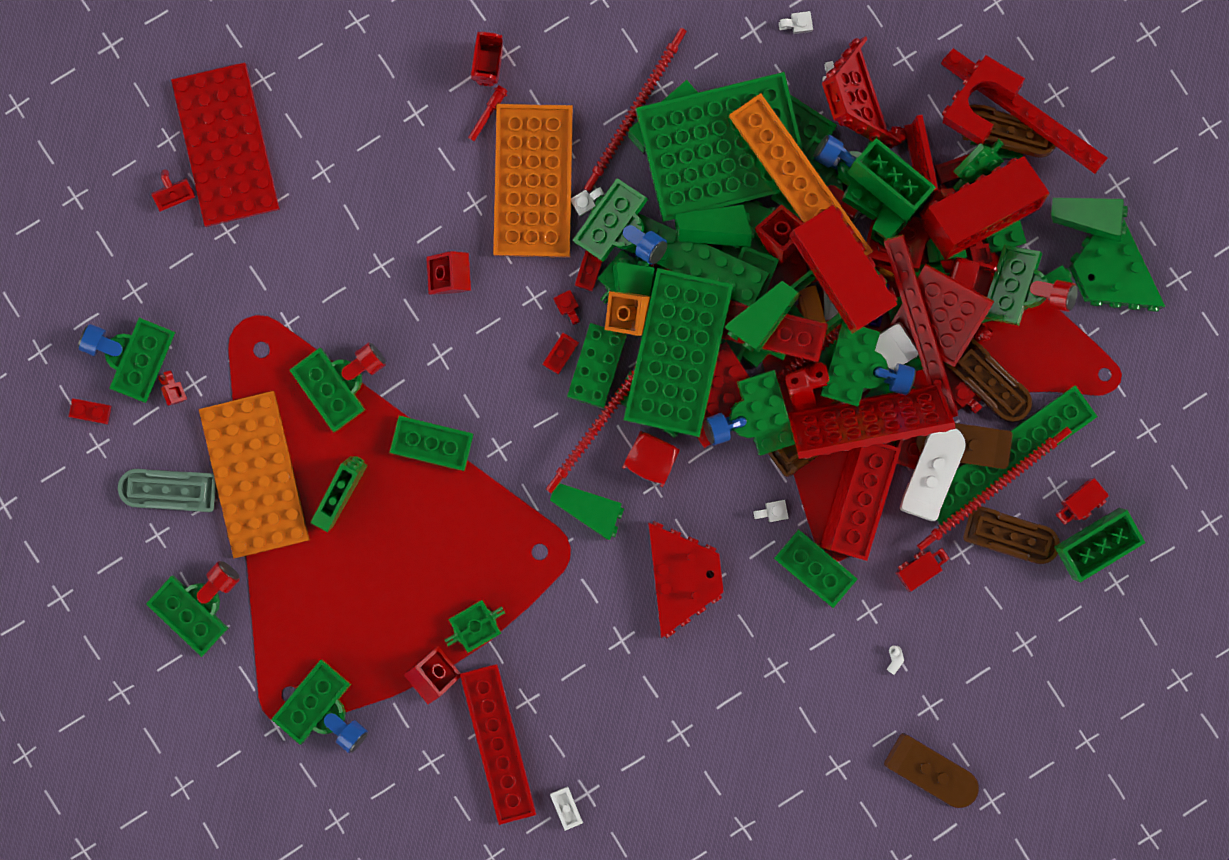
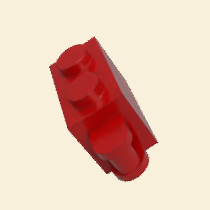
M1090 478L1061 502L1064 507L1055 515L1064 525L1073 518L1084 521L1092 515L1090 511L1095 507L1097 509L1102 507L1107 502L1105 499L1109 495L1095 478ZM1066 510L1071 514L1069 517L1064 513Z
M943 548L938 549L934 553L922 550L913 556L915 559L910 563L905 561L898 566L899 570L895 573L907 591L911 592L943 571L940 566L950 558ZM938 555L941 561L937 562L934 557Z

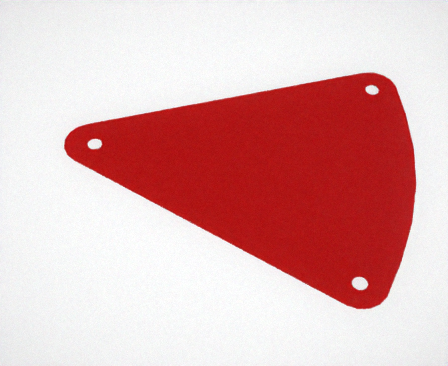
M255 315L243 319L235 326L229 337L228 352L232 398L234 401L271 391L275 392L310 539L246 556L258 698L262 711L271 720L285 703L282 699L283 689L288 686L297 689L320 660H324L351 684L339 699L344 705L345 712H349L394 697L412 688L413 686L404 674L437 646L455 665L487 644L488 642L467 653L465 647L459 641L448 647L447 643L450 641L445 642V639L454 634V629L448 619L483 600L491 612L502 606L503 610L498 613L505 611V614L496 618L497 626L502 631L528 609L565 571L570 561L571 547L567 536L557 525L468 460L465 471L390 453L398 417H409L363 383L355 395L366 410L338 431L333 432L290 372L291 368L317 349L279 321L269 316ZM258 342H265L270 348L269 354L264 358H259L254 354L253 349ZM350 456H357L363 459L364 463L368 466L333 528L326 532L312 524L311 521L341 463ZM536 544H543L547 547L548 555L545 559L537 560L532 556V549Z

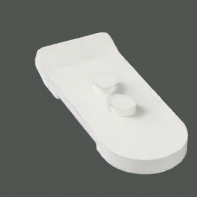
M897 322L880 333L875 351L882 354L890 369L894 370L897 363L904 365L918 356L916 344L902 323Z
M958 429L932 433L927 436L911 480L903 494L900 510L929 521L938 519L940 509L965 450V439Z

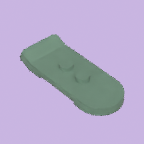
M132 469L120 478L118 494L121 500L131 507L212 512L214 509L216 482L214 474Z

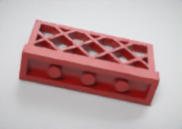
M917 115L911 124L904 125V128L907 129L906 142L912 168L936 187L928 197L933 198L938 190L923 115Z

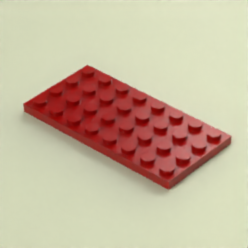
M244 62L171 79L204 226L209 227L280 210L247 64Z
M940 384L911 389L910 393L906 396L893 392L862 398L858 407L841 402L788 413L799 459H807L822 454L829 455L833 452L849 451L854 448L869 447L880 443L886 444L895 440H907L911 437L927 436L932 433L948 432L949 430L956 429Z

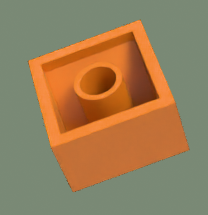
M609 291L605 330L637 336L643 335L651 296Z

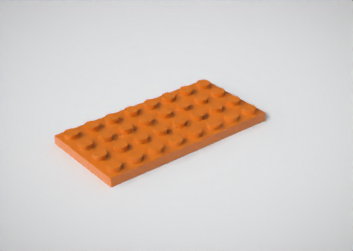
M497 104L494 256L570 257L573 105Z
M271 391L199 409L233 559L310 540L275 392Z

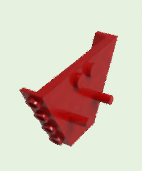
M867 37L855 38L849 43L850 47L842 52V57L833 64L834 68L826 73L822 86L833 119L840 126H846L870 141H874L877 138L891 149L901 144V140L888 133L861 51L862 46L867 41Z
M653 521L652 524L648 523L660 635L661 638L665 636L667 639L676 632L674 629L677 626L681 625L683 627L691 621L689 617L695 613L697 616L706 610L705 606L708 603L712 602V604H715L722 598L721 594L724 591L720 555L716 552L717 548L708 544L705 547L698 545L699 540L688 536V539L680 537L681 532L671 529L669 532L663 529L664 525ZM707 571H713L712 578L706 576Z

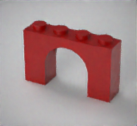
M987 55L982 60L979 59L973 68L975 70L972 75L968 74L963 82L965 86L961 91L957 90L952 98L954 102L951 106L947 105L942 113L944 116L943 124L978 145L985 142L992 132L994 124L973 112L969 106V96L978 89L991 88L1013 100L1025 81L1024 77Z

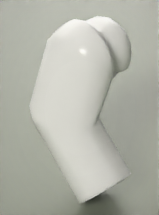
M894 645L889 649L892 662L886 669L893 675H895L904 662L901 648Z

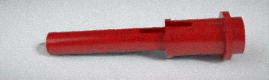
M500 85L494 88V93L486 103L487 108L468 137L470 140L475 142L493 111H496L497 104H500L503 98L507 97L508 91Z

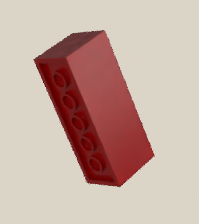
M1025 156L1019 159L1014 158L1006 166L995 168L991 174L980 176L971 185L969 183L963 185L956 193H948L941 201L935 200L927 206V211L923 214L924 217L921 225L938 250H940L944 259L947 260L1039 210L1050 192Z
M832 205L795 228L789 237L853 334L898 305L896 303L897 297L892 290L889 291L885 286L887 282L883 275H878L874 269L876 267L874 261L870 257L867 258L863 252L865 248L860 241H856L854 238L852 227L849 224L846 225L842 218L844 216L841 210Z
M880 443L849 450L820 547L861 560H868L901 448Z

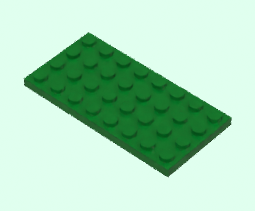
M657 268L625 411V421L700 437L734 287L733 284Z

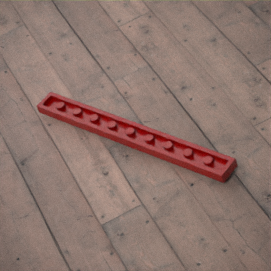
M954 48L941 62V65L962 80H965L968 74L972 75L975 71L973 69L975 63ZM978 89L983 95L1094 174L1097 173L1108 159L1104 154L1018 93L1011 100L994 89Z
M904 235L884 239L885 248L928 386L940 384L952 417L958 416L957 407Z

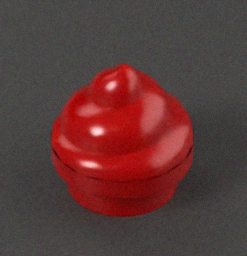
M892 126L891 130L888 131V133L896 136L901 142L907 137V129Z
M982 323L974 335V340L977 342L989 341L994 332L988 325Z

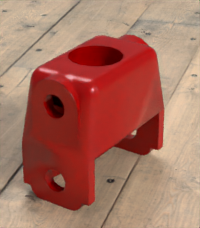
M477 32L471 78L479 85L492 87L499 81L503 53L502 35Z
M956 257L949 277L987 296L991 273H995L997 268L982 262Z
M820 362L803 367L785 376L794 410L798 411L831 405V402L834 401L833 399L820 396L823 386H827V382H829L827 367Z
M640 430L622 469L625 470L627 467L644 479L661 483L659 487L663 488L680 449Z

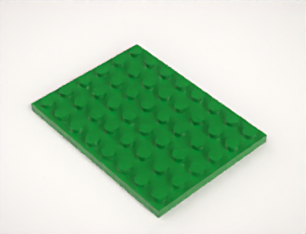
M785 72L635 108L663 222L675 219V214L721 208L782 192L733 124L729 115L761 93L803 152Z

